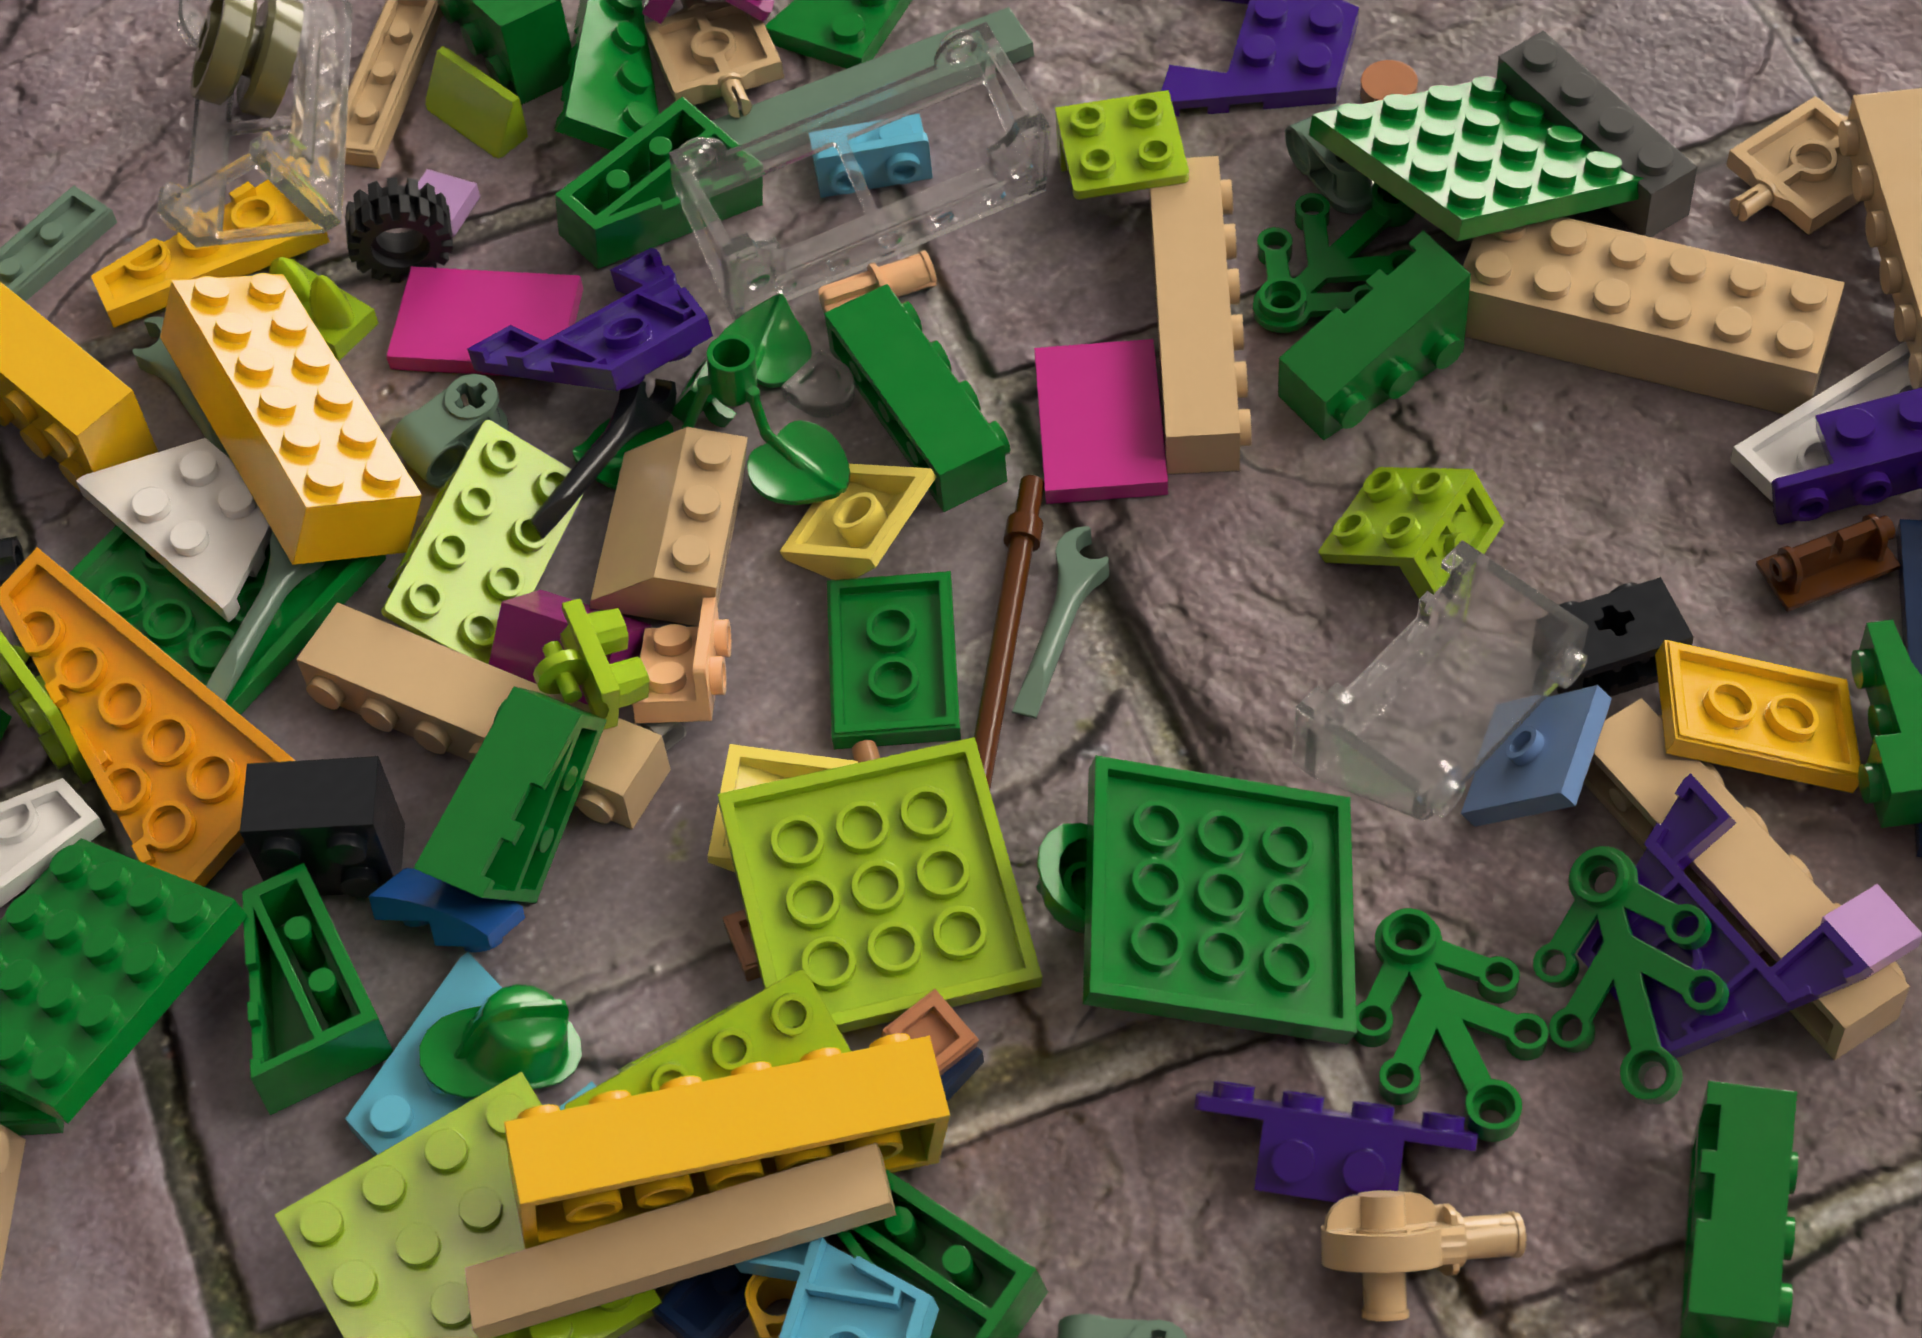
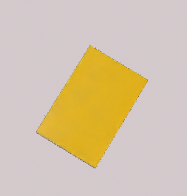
M1669 640L1662 642L1655 657L1667 754L1853 793L1859 785L1858 771L1861 763L1847 679Z

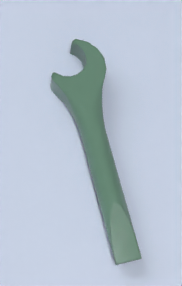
M158 316L146 318L144 323L150 337H158L159 339L150 347L133 349V354L139 368L165 381L178 396L205 438L229 457L160 339L164 318Z
M1089 526L1074 528L1066 532L1058 541L1055 550L1058 582L1054 604L1012 713L1037 719L1078 609L1087 596L1109 577V558L1107 556L1100 559H1088L1079 553L1082 548L1092 544L1091 528Z
M274 532L270 537L271 554L263 586L206 685L224 702L236 685L285 597L304 578L317 571L326 562L292 565Z

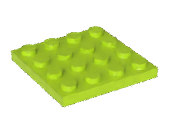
M975 737L718 794V805L764 989L797 970H805L841 1033L894 1021L934 989L939 992L951 1007H956L1041 987L1043 976Z
M522 1071L274 1214L344 1338H478L472 1329L465 1268L525 1250L509 1170L504 1121L517 1119L518 1114L522 1111L542 1104ZM651 1289L493 1338H618L654 1316L652 1309L656 1308L662 1301L656 1291Z

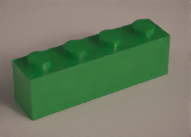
M885 284L824 313L830 352L911 467L932 469L936 479L928 491L943 512L1007 482L1005 456L1010 454L1011 450L1005 432L998 422L992 421L988 423L981 413L980 403L972 386L966 380L958 382L951 372V364L944 348L937 340L929 342L923 334L920 318L909 301L901 303L888 284Z

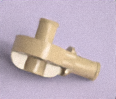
M1367 1191L1342 1198L1331 1207L1325 1218V1224L1321 1226L1322 1265L1333 1270L1362 1273V1318L1371 1321H1398L1409 1317L1406 1272L1438 1267L1444 1276L1457 1275L1460 1267H1463L1466 1260L1507 1256L1517 1258L1522 1257L1526 1248V1229L1523 1219L1518 1212L1511 1211L1505 1212V1214L1462 1217L1449 1203L1433 1204L1427 1197L1414 1192Z

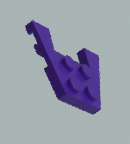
M1221 0L1248 4L1228 72L1223 73L1169 64L1161 91L1169 90L1175 117H1180V109L1207 107L1208 114L1229 113L1232 104L1262 102L1264 110L1334 104L1337 101L1358 26L1359 7L1344 0Z
M651 247L610 270L616 290L625 294L622 298L546 340H541L509 325L467 348L473 368L479 372L618 391L638 385L644 380L646 374L667 362L687 357L695 346L713 337L706 313L686 287L681 288L673 270L669 265H663L660 253L657 249Z
M1691 773L1684 778L1675 792L1678 798L1662 824L1656 823L1644 843L1647 849L1636 865L1638 884L1678 905L1691 904L1698 907L1710 920V938L1698 949H1682L1667 936L1665 927L1626 909L1634 937L1695 970L1708 969L1715 972L1726 983L1729 990L1728 1002L1720 1012L1714 1015H1702L1694 1011L1684 1001L1681 994L1643 974L1661 1047L1666 1049L1675 1058H1679L1860 982L1874 972L1827 920L1772 967H1769L1684 873V869L1736 824L1733 818ZM1689 916L1682 919L1677 927L1678 936L1683 938L1692 936L1698 929V918ZM1598 920L1577 953L1588 968L1604 943ZM1706 981L1699 984L1694 993L1695 1001L1706 1003L1712 1000L1716 993L1715 983ZM1614 984L1610 990V993L1619 1003L1617 991Z

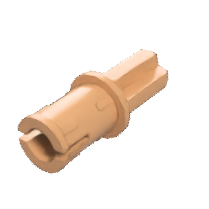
M923 250L918 252V254L879 267L876 263H870L867 265L866 272L821 286L818 290L819 301L825 313L885 284H888L897 298L916 291L937 286V278L928 253Z

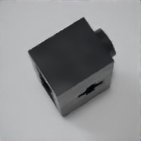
M1659 577L1640 584H1622L1608 594L1582 602H1564L1554 607L1550 612L1541 614L1536 651L1558 694L1598 685L1612 697L1658 682L1655 654L1662 642L1669 640L1692 645L1694 636L1662 578Z

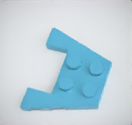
M469 952L457 961L345 1118L350 1130L373 1156L380 1154L473 1100L446 1094L430 1083L420 1067L419 1046L427 1029L440 1018L462 1009L482 1006L488 997L502 988ZM591 1081L559 1107L560 1110H564L568 1102L596 1087V1085Z
M823 1237L735 1264L741 1273L797 1282L779 1338H930L939 1311V1307L931 1295L858 1255L854 1258L826 1243Z

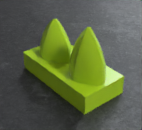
M279 257L272 261L269 274L284 275L337 360L340 361L379 324L374 308L339 288L330 278L324 275H317L293 259Z

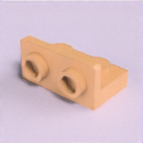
M716 597L703 598L699 626L686 627L680 624H669L660 628H645L640 658L649 675L648 698L632 704L635 723L712 721L715 695H725L726 664L724 657L731 656L732 647L729 619L719 620Z

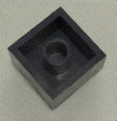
M379 756L247 764L240 833L263 881L304 863L320 896L346 894L356 898H368L374 891L402 871L405 823Z

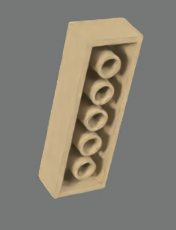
M1560 217L1473 238L1463 265L1471 273L1465 337L1786 415L1814 397L1833 334L1845 282Z

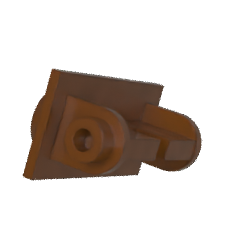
M1873 513L1863 516L1862 521L1792 548L1790 546L1781 547L1778 549L1777 554L1756 561L1757 568L1787 612L1899 570L1901 567L1887 546L1888 541L1896 536L1892 520L1887 515L1878 517Z

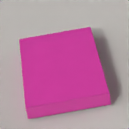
M411 266L386 355L391 370L506 376L475 370L467 348L509 325L541 340H546L575 324L583 293L581 276Z
M1154 339L1034 348L1046 504L1168 495V476Z

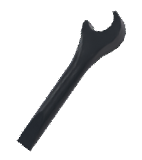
M655 379V387L649 398L646 393L645 381L634 387L620 390L615 411L603 433L531 519V523L541 538L544 539L560 522L627 442L643 431L664 423L671 416L677 397L676 383L674 381Z

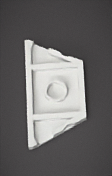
M206 438L92 472L76 480L82 495L227 622L236 617L240 609L237 597L248 576L256 577L266 559L265 550L270 544V537L273 531L228 456Z

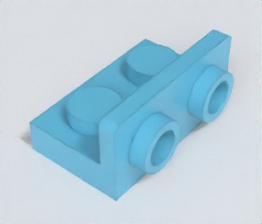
M920 113L808 133L821 198L898 184H908L933 178L927 134L923 130Z

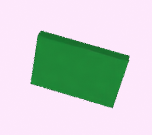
M951 571L827 580L831 733L834 750L849 749L856 743L864 740H872L877 746L961 740Z

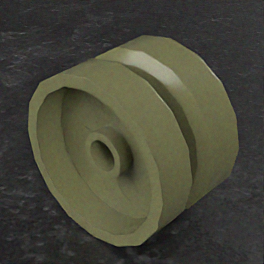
M211 0L196 47L190 85L191 96L221 106L231 97L237 86L236 100L239 109L243 113L270 120L276 114L282 102L296 60L304 18L303 4L297 0H265L257 12V0Z

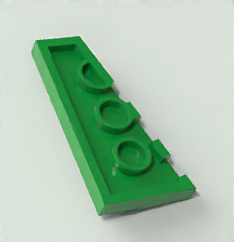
M580 0L574 32L577 34L576 43L570 50L567 64L571 66L569 79L563 85L560 101L564 102L562 112L557 117L554 131L612 151L659 115L644 14H642V0Z
M794 0L769 21L765 27L774 46L848 69L875 57L912 0Z

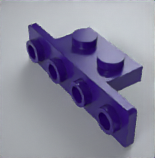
M1922 387L1815 415L1816 432L1829 465L1779 477L1771 483L1773 513L1779 525L1794 521H1811L1825 513L1856 505H1873L1887 497L1922 489Z
M1214 1081L1212 1092L1200 1091L1195 1097L1194 1109L1263 1120L1254 1190L1337 1203L1342 1198L1358 1195L1361 1192L1398 1191L1405 1141L1476 1151L1478 1133L1464 1129L1465 1117L1452 1114L1423 1111L1422 1123L1393 1119L1395 1107L1389 1105L1353 1101L1351 1112L1324 1109V1096L1295 1091H1283L1282 1102L1254 1098L1255 1086L1228 1081Z

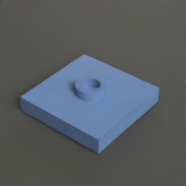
M1598 685L1498 709L1460 814L1476 827L1576 806L1612 698Z

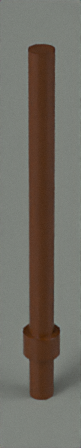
M1026 475L1021 478L1015 512L1008 516L1003 542L1008 547L974 732L989 790L992 784L1032 552L1040 547L1044 526L1039 513L1045 483L1043 479L1035 475Z

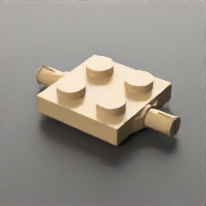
M681 0L684 8L672 16L665 17L662 24L656 21L645 23L648 41L674 102L683 96L692 105L723 97L729 114L732 117L740 118L738 104L743 116H746L752 109V104L744 90L784 78L781 59L764 22L725 0L707 2L704 0Z
M1814 96L1729 150L1727 167L1752 187L1740 196L1731 199L1730 209L1735 217L1739 215L1738 220L1746 221L1764 207L1772 206L1781 211L1809 235L1859 203L1855 200L1852 190L1853 165L1850 156H1842L1838 142L1839 124L1841 121H1846L1848 117L1835 112L1817 96Z

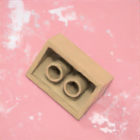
M685 427L624 453L590 600V608L597 610L619 608L621 614L699 626L703 598L716 597L718 607L744 481L748 437Z

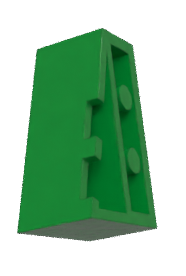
M437 0L447 21L450 24L456 21L460 24L463 39L470 52L474 56L483 55L490 77L520 98L521 105L563 86L569 79L571 66L567 64L572 46L561 0Z
M682 96L555 194L558 233L591 264L600 269L641 253L651 247L654 248L763 205V165Z
M1424 230L1409 242L1410 247L1415 252L1394 271L1387 275L1379 269L1366 280L1367 286L1372 290L1344 314L1336 307L1279 357L1278 396L1322 440L1329 438L1343 428L1349 429L1356 426L1365 418L1368 412L1390 398L1397 399L1403 396L1412 388L1415 382L1437 368L1445 369L1449 367L1464 352L1471 273Z
M514 686L509 696L499 706L493 725L413 869L480 898L537 903L607 720L543 693Z
M304 863L242 891L243 910L248 915L243 924L245 965L249 971L250 991L247 1013L248 1022L251 1026L253 1059H250V1079L269 1115L387 1060L393 1052L372 1003Z
M1708 1080L1691 1143L1680 1338H1773L1777 1327H1789L1793 1286L1789 1283H1782L1783 1260L1791 1261L1795 1242V1217L1787 1216L1789 1194L1793 1195L1795 1192L1798 1173V1152L1792 1151L1797 1091Z
M886 1169L896 1215L836 1233L854 1258L857 1255L933 1297L939 1307V1311L930 1338H1017L1048 1294V1290L1037 1269Z

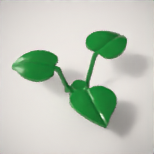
M782 293L763 301L745 312L731 323L718 338L710 343L707 348L708 376L700 377L697 380L698 391L681 429L695 427L707 396L710 394L723 405L730 407L740 406L748 402L760 436L766 442V444L754 449L748 457L747 472L751 485L761 496L775 503L802 505L834 499L841 493H845L849 485L850 469L847 457L840 443L825 428L815 423L798 420L787 424L776 436L769 427L760 401V390L757 388V383L769 388L783 387L791 384L805 374L812 359V349L808 335L795 318ZM611 418L599 425L582 444L572 449L573 458L576 463L603 433ZM667 419L664 423L643 431L627 442L595 481L616 490L624 453L673 433L674 429L671 422Z

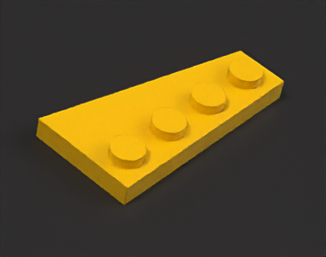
M289 157L272 167L274 176L256 187L248 181L229 192L231 202L208 216H205L199 210L181 221L182 226L177 234L163 242L153 238L91 275L113 328L165 308L172 280L198 279L204 276L216 278L248 276L271 266L272 261L276 258L285 257L289 259L329 243L330 240L325 226Z

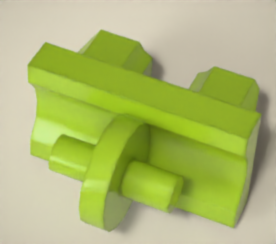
M581 598L563 602L562 612L568 626L561 633V643L559 641H551L544 645L542 650L546 658L535 667L533 673L539 690L545 694H561L566 703L576 702L582 697L581 687L592 714L607 720L603 730L618 726L619 708L648 698L650 680L642 659L638 656L611 664L607 660L606 655L628 649L629 635L619 608L587 614Z

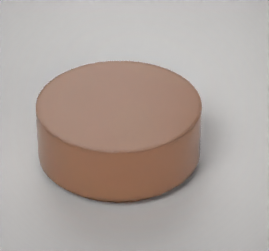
M1382 60L1371 64L1364 70L1361 76L1360 98L1362 103L1383 100L1385 96L1390 94L1409 95L1417 93V74L1409 65L1396 60Z

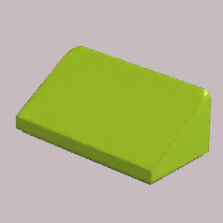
M442 46L437 50L425 101L426 108L430 113L494 158L504 157L528 138V130L520 98L449 48Z

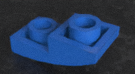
M404 868L369 895L375 920L403 921L404 925L409 927L430 924L435 946L464 947L465 951L471 953L483 952L497 947L502 943L503 937L525 919L523 906L515 901L480 898L413 868Z

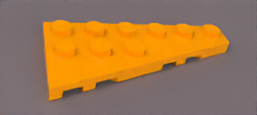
M37 547L0 587V606L25 652L31 656L46 683L44 686L49 696L65 718L78 749L111 810L117 814L133 844L131 846L139 861L205 887L244 843L240 833L247 764L296 760Z

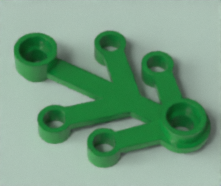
M1374 183L1372 187L1371 209L1329 247L1327 232L1330 219L1329 201L1326 197L1317 193H1308L1299 197L1295 203V224L1303 231L1307 268L1295 279L1291 278L1288 262L1292 258L1293 239L1287 230L1271 227L1259 234L1257 239V257L1266 266L1267 281L1261 286L1253 299V315L1257 323L1272 332L1288 333L1302 328L1310 317L1327 316L1336 307L1345 314L1372 289L1367 285H1360L1351 292H1317L1326 283L1366 281L1379 269L1389 275L1414 252L1398 250L1387 256L1354 257L1388 226H1403L1417 212ZM1308 211H1316V212H1318L1319 214H1317V215H1308V214H1306V212H1308ZM1279 245L1282 248L1270 249L1268 246Z
M1608 846L1595 847L1585 851L1573 863L1568 882L1574 902L1550 943L1540 947L1533 958L1535 974L1547 985L1554 988H1563L1570 985L1579 973V961L1575 953L1598 919L1604 943L1567 1006L1552 1016L1549 1022V1034L1551 1039L1567 1052L1578 1053L1589 1048L1596 1034L1595 1025L1592 1020L1615 984L1631 1046L1630 1052L1624 1057L1620 1067L1622 1084L1631 1095L1641 1102L1651 1105L1662 1104L1671 1100L1678 1093L1682 1084L1683 1074L1677 1059L1661 1047L1643 974L1681 994L1684 1001L1694 1011L1702 1015H1714L1720 1012L1728 1002L1729 990L1726 983L1715 972L1708 969L1695 970L1634 937L1626 909L1665 927L1667 936L1677 946L1686 950L1698 949L1709 940L1711 923L1708 917L1694 905H1678L1638 884L1637 869L1632 860L1622 851ZM1605 872L1614 873V886L1607 892H1596V879ZM1689 916L1697 917L1699 921L1697 931L1690 937L1683 938L1678 936L1677 927L1680 921ZM1555 955H1564L1566 958L1565 969L1556 976L1547 975L1546 965L1550 958ZM1706 981L1714 982L1716 993L1712 1000L1706 1003L1696 1002L1694 993L1697 986ZM1572 1019L1581 1020L1582 1031L1578 1038L1572 1041H1565L1562 1037L1564 1025ZM1655 1066L1664 1067L1666 1071L1664 1083L1655 1089L1647 1088L1644 1081L1647 1071Z
M1404 908L1391 913L1381 921L1375 933V952L1383 965L1366 1001L1356 1006L1357 1033L1354 1035V1039L1366 1047H1379L1390 1039L1393 1029V1013L1391 1009L1408 976L1420 1000L1394 1057L1387 1060L1380 1068L1378 1081L1380 1095L1384 1100L1394 1105L1408 1104L1418 1096L1421 1082L1420 1067L1437 1033L1467 1095L1464 1117L1469 1131L1478 1133L1477 1138L1489 1142L1503 1141L1511 1137L1516 1132L1520 1123L1522 1112L1521 1097L1511 1084L1502 1080L1491 1079L1466 1026L1505 1040L1509 1053L1515 1058L1524 1061L1537 1059L1544 1053L1549 1035L1548 1026L1536 1014H1516L1447 988L1438 969L1476 981L1478 992L1485 1000L1501 1004L1513 999L1518 991L1520 972L1517 965L1506 957L1495 956L1488 958L1443 941L1438 925L1429 915L1421 910ZM1402 940H1412L1420 948L1407 950L1400 948L1396 944ZM1492 974H1502L1510 980V983L1505 986H1495L1487 980V977ZM1367 1017H1375L1380 1019L1384 1026L1377 1030H1369L1363 1027L1360 1022ZM1521 1030H1529L1534 1032L1539 1039L1534 1043H1523L1517 1039L1515 1034ZM1402 1074L1407 1076L1412 1083L1407 1087L1397 1088L1392 1086L1387 1079L1392 1075ZM1494 1110L1503 1116L1504 1121L1501 1123H1489L1482 1120L1479 1115L1484 1111Z

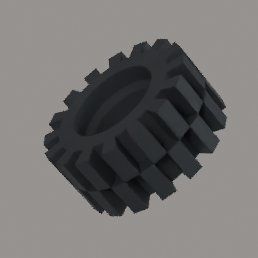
M397 177L387 178L388 187L381 188L379 183L375 181L368 184V194L361 189L353 194L354 202L348 201L346 206V238L348 256L352 263L356 262L357 269L364 274L371 269V278L380 281L384 274H390L391 283H401V275L409 274L411 266L437 268V263L445 266L449 261V253L453 251L450 209L442 193L435 195L434 186L426 183L421 189H418V180L407 178L406 185L400 186L398 185ZM395 228L413 229L403 233L385 232Z

